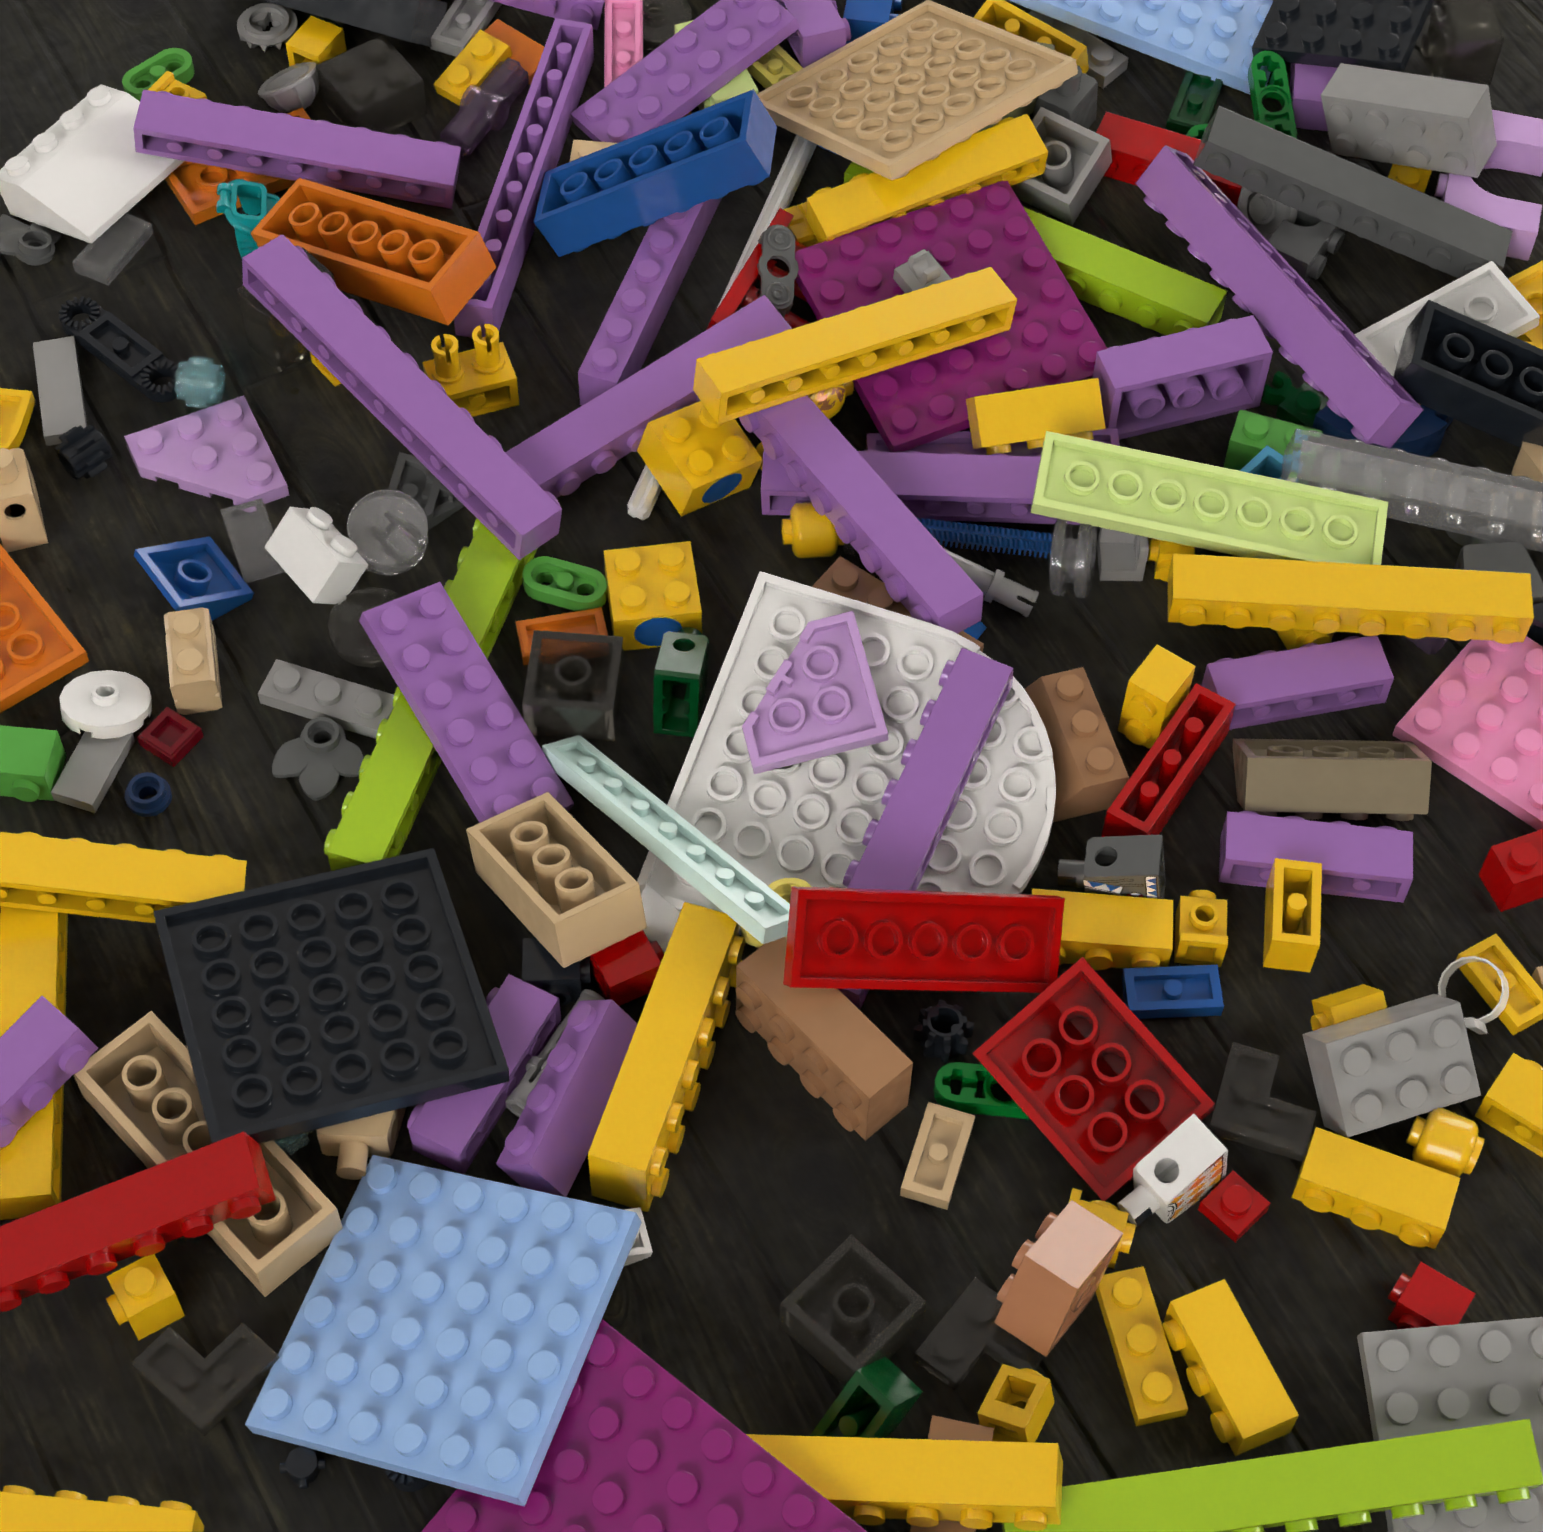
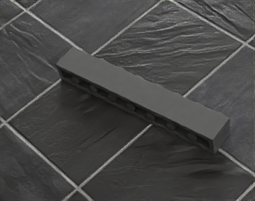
M1221 106L1217 108L1204 130L1193 165L1213 175L1234 182L1248 190L1255 191L1288 207L1295 208L1323 222L1330 223L1358 237L1370 240L1456 278H1460L1490 261H1493L1500 270L1504 268L1513 232L1509 229Z

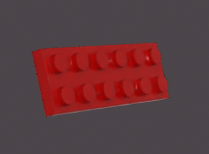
M791 886L783 984L790 988L1041 993L1058 978L1065 898L1054 895Z

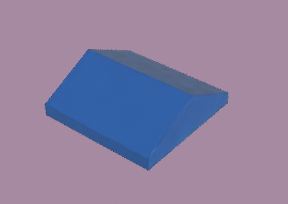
M210 536L135 549L134 557L175 611L207 608L213 621L248 602L253 597L254 592Z

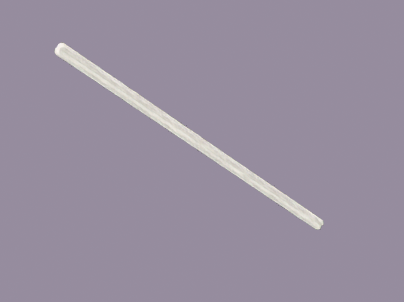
M796 135L719 305L757 246L761 234L767 230L780 208H789L817 144ZM646 464L627 504L629 508L628 514L633 518L637 517L641 520H645L650 516L662 489Z

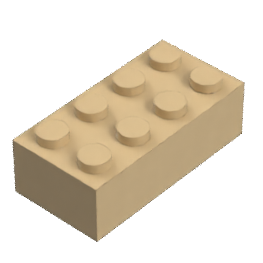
M549 792L466 829L476 873L563 968L647 928L639 883Z

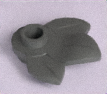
M6 214L0 216L1 254L16 256L19 260L32 266L48 263L54 258V244L60 240L61 232L36 223H32L30 226Z
M318 717L305 725L300 738L282 744L273 760L272 773L276 778L299 776V782L304 793L312 800L317 801L333 793L339 783L340 775L344 777H358L364 758L360 748L346 740L344 730L338 723L327 717ZM322 739H328V740H330V741H328V742H326V743H322V744H318V743H317L318 741H320V740H322Z

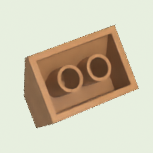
M1084 667L1038 678L1025 688V691L1037 708L1052 747L1056 782L1053 822L1109 809L1127 783L1129 776Z

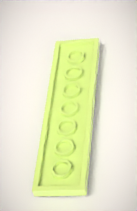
M1046 431L1030 513L1246 558L1381 565L1388 501Z

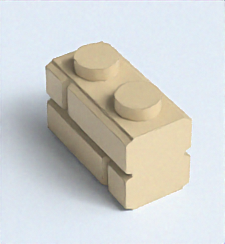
M202 607L168 612L164 615L170 689L177 713L187 715L219 710L223 707L216 635L209 609Z

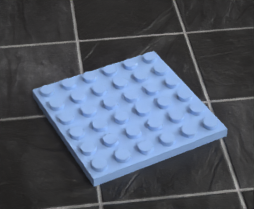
M372 1155L366 1168V1176H362L341 1220L343 1228L331 1241L245 1425L252 1433L525 1507L642 1222L637 1213Z

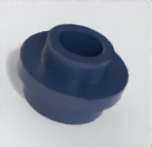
M150 772L141 773L133 777L125 791L127 807L132 813L142 817H151L162 813L169 806L172 799V792L168 782L157 774ZM147 795H155L150 799L143 800Z

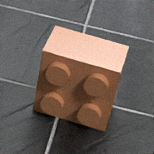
M1073 1200L1066 1205L1058 1216L1050 1212L1035 1235V1238L1038 1240L1033 1243L1027 1239L1013 1259L1012 1266L1018 1269L1016 1275L1012 1273L997 1295L996 1299L1003 1304L994 1323L1047 1357L1092 1300L1123 1232Z

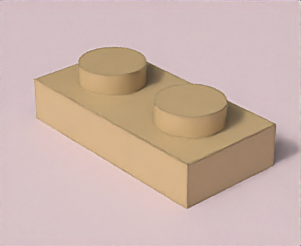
M928 1102L902 1182L900 1196L948 1210L973 1129L975 1115Z

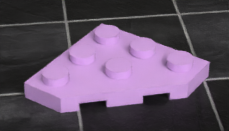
M244 395L124 436L136 468L143 478L157 481L158 478L178 483L179 489L211 498L212 494L233 500L234 505L249 510L289 496L287 483Z
M853 611L808 622L799 636L800 641L788 660L785 659L767 686L763 699L755 711H751L742 725L754 774L889 740Z

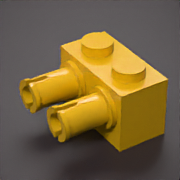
M484 324V337H482L480 325L474 328L472 339L475 349L458 353L459 345L456 337L450 334H443L445 346L441 347L440 336H436L431 342L434 359L423 362L424 373L431 380L438 381L444 388L447 396L459 408H465L472 417L519 405L517 377L504 343L499 342V330L491 324Z

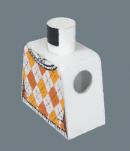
M1192 1114L1133 1168L1134 1190L1117 1203L1120 1211L1129 1213L1127 1220L1135 1224L1136 1227L1154 1212L1166 1224L1170 1223L1211 1192L1226 1177L1228 1149L1195 1114Z

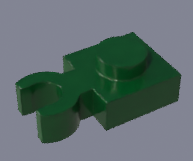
M1280 371L1274 373L1272 385L1278 389L1271 388L1265 383L1261 398L1266 404L1278 405L1276 416L1281 420L1309 428L1313 427L1316 414L1327 405L1326 402L1329 400L1306 383L1296 389L1292 386L1291 379Z

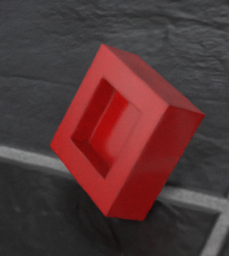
M1233 1170L1200 1202L1198 1210L1236 1243L1268 1211L1271 1203Z

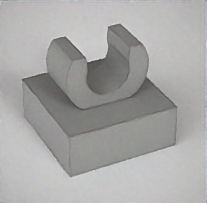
M925 249L910 256L908 262L895 268L893 279L904 293L951 279L930 252Z

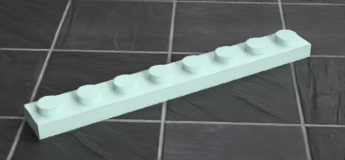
M581 735L542 745V751L556 774L759 942L766 944L787 936L790 904Z

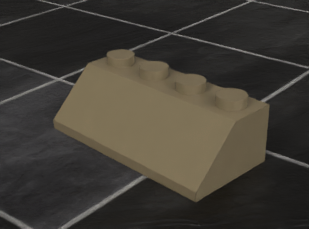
M1233 738L1232 748L1237 801L1244 811H1253L1259 815L1277 817V812H1295V816L1304 819H1320L1323 817V813H1340V817L1349 820L1368 819V814H1386V818L1397 821L1413 820L1414 814H1428L1432 760L1413 742Z

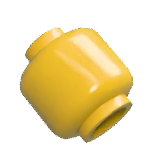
M811 502L794 504L790 510V518L782 519L781 521L783 545L791 544L792 551L797 558L830 557L836 553L838 545H844L833 523L826 515H819Z
M1436 1108L1430 1111L1426 1119L1416 1116L1406 1143L1414 1146L1412 1154L1414 1162L1460 1177L1462 1173L1468 1175L1472 1173L1485 1139L1478 1136V1126L1474 1121L1444 1108Z

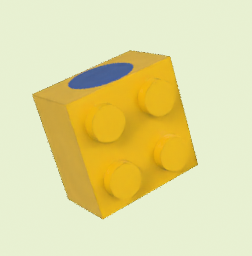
M701 401L648 422L637 448V452L681 517L751 487L763 461L735 419L717 424Z
M691 541L604 550L605 578L607 581L615 652L661 647L664 633L669 631L678 632L685 627L695 628L702 633V610Z

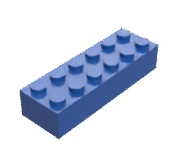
M753 89L548 170L544 174L534 223L558 257H561L571 252H581L590 245L605 239H615L624 232L639 226H649L658 219L676 212H686L693 206L710 199H720L729 192L744 186L757 185L765 178L770 177L777 125Z

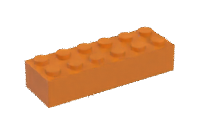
M298 178L251 232L258 247L283 234L294 246H300L308 255L309 260L321 272L329 274L337 288L341 291L448 326L496 269V265L478 231L302 178Z

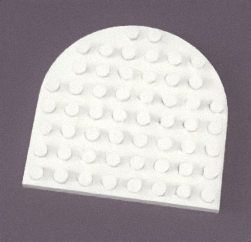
M760 571L667 805L767 886L779 879L799 878L808 882L811 887L847 888L843 885L845 873L853 859L860 861L867 847L862 844L866 829L873 818L879 821L886 806L882 804V798L886 787L892 778L899 780L905 768V765L901 764L903 752L911 738L918 740L924 728L923 725H920V719L929 699L935 701L938 699L943 688L939 686V679L948 660L955 662L961 648L987 658L990 657L981 652L980 647L974 642L943 627ZM853 611L889 740L754 774L742 725L751 711L754 712L763 699L767 686L785 659L788 660L800 641L799 636L808 622ZM1014 676L1010 692L916 891L1021 894L1041 861L1050 836L1056 801L1053 752L1046 728L1037 708ZM651 851L648 852L637 880L639 885L648 884L680 912L684 902L723 912Z

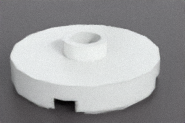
M94 671L78 676L64 686L59 697L62 721L72 731L81 734L80 729L91 732V737L98 739L119 738L133 733L144 725V719L147 716L150 717L152 712V699L149 687L140 678L120 671Z

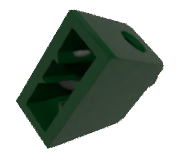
M685 627L678 632L669 631L663 635L654 670L653 733L693 738L701 721L706 693L709 639L695 628ZM677 685H687L684 700L677 699L672 693Z

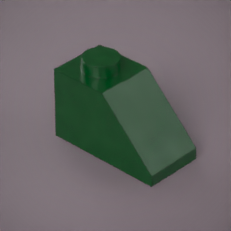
M885 1356L856 1370L810 1436L887 1438L898 1427L923 1391Z

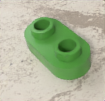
M169 48L147 59L125 73L122 79L124 92L129 93L140 101L143 89L148 90L166 71L172 72L175 80L184 84L188 83L195 73L190 53L181 48Z
M549 556L534 558L523 569L524 590L534 600L573 611L599 608L606 603L608 597L607 581L604 575L596 569ZM549 582L551 584L546 586L542 585L541 583Z

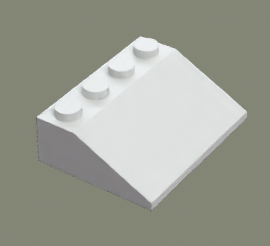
M100 84L98 87L91 89L87 96L71 110L64 112L60 119L44 133L37 135L32 143L17 156L10 158L5 163V166L0 169V194L11 215L92 244L184 161L136 152L133 127L140 101L127 92Z

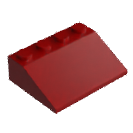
M1083 957L972 1053L1102 1201H1107L1133 1179V1168L1192 1114H1195L1202 1121L1215 1108V1103Z

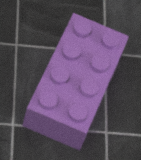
M1254 315L1238 319H1228L1213 325L1189 328L1183 332L1161 337H1151L1144 341L1123 346H1112L1105 350L1097 351L1092 379H1099L1105 428H1118L1120 440L1237 412L1240 409L1246 410L1260 406L1273 351Z

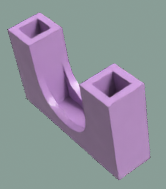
M1492 110L1497 146L1483 169H1503L1541 177L1543 173V119ZM1451 173L1439 174L1434 197H1439L1443 202L1513 231L1506 257L1529 260L1538 235L1542 210L1541 204L1491 194L1479 187L1469 176Z

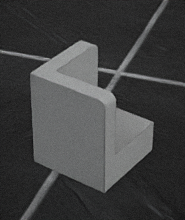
M1100 527L1097 543L1100 581H1143L1149 553L1148 537Z

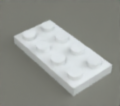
M1490 261L1354 335L1386 370L1394 376L1406 329L1428 300L1515 338L1537 327L1540 315L1496 264Z

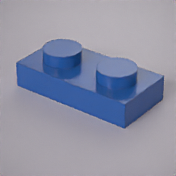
M1218 965L1123 968L1121 980L1124 1003L1138 1019L1222 1015L1224 1003Z

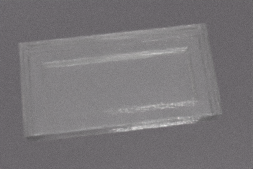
M124 214L92 244L89 243L72 262L75 272L109 286L153 235L152 224L130 214Z
M262 498L221 509L222 518L244 581L249 583L284 573V569L264 548L274 531Z

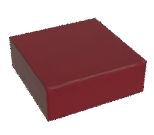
M166 707L137 738L141 747L172 767H175L204 736L199 726Z

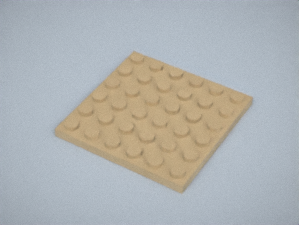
M926 0L759 92L757 95L776 125L881 176L894 180L906 176L911 169L923 162L937 158L941 152L956 143L968 140L972 134L982 128L998 123L1003 116L1015 109L1029 105L1033 99L1048 90L1060 87L1064 81L1078 74L1075 58L931 0Z

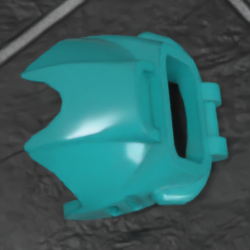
M243 179L220 183L217 186V195H220V198L216 205L217 213H224L228 222L235 229L237 246L242 258L259 248L251 232L280 198L274 194L267 193L266 187L261 183L249 182ZM237 196L239 197L242 208L246 214H240L237 212Z

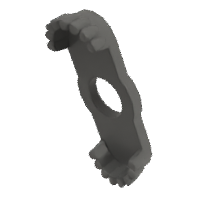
M772 225L761 234L758 243L762 244V256L757 265L758 274L761 277V290L758 298L765 295L784 318L786 314H789L793 306L794 280L799 270L795 259V237L787 227ZM771 259L783 260L789 268V274L782 278L773 276L767 269V262Z

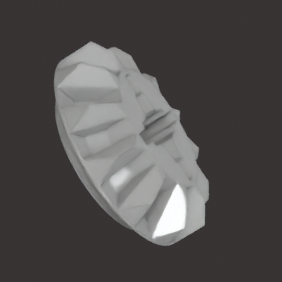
M272 2L260 3L251 6L240 15L237 21V30L240 40L246 41L250 49L260 46L265 52L269 47L274 46L280 50L282 42L286 43L298 30V20L296 14L289 7ZM269 22H272L273 27L270 28V31H263L269 26Z

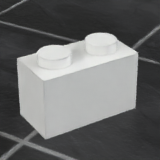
M289 507L264 548L312 603L343 605L369 564L357 552L356 544L343 536L332 524L333 519L325 511L317 507H311L310 509Z

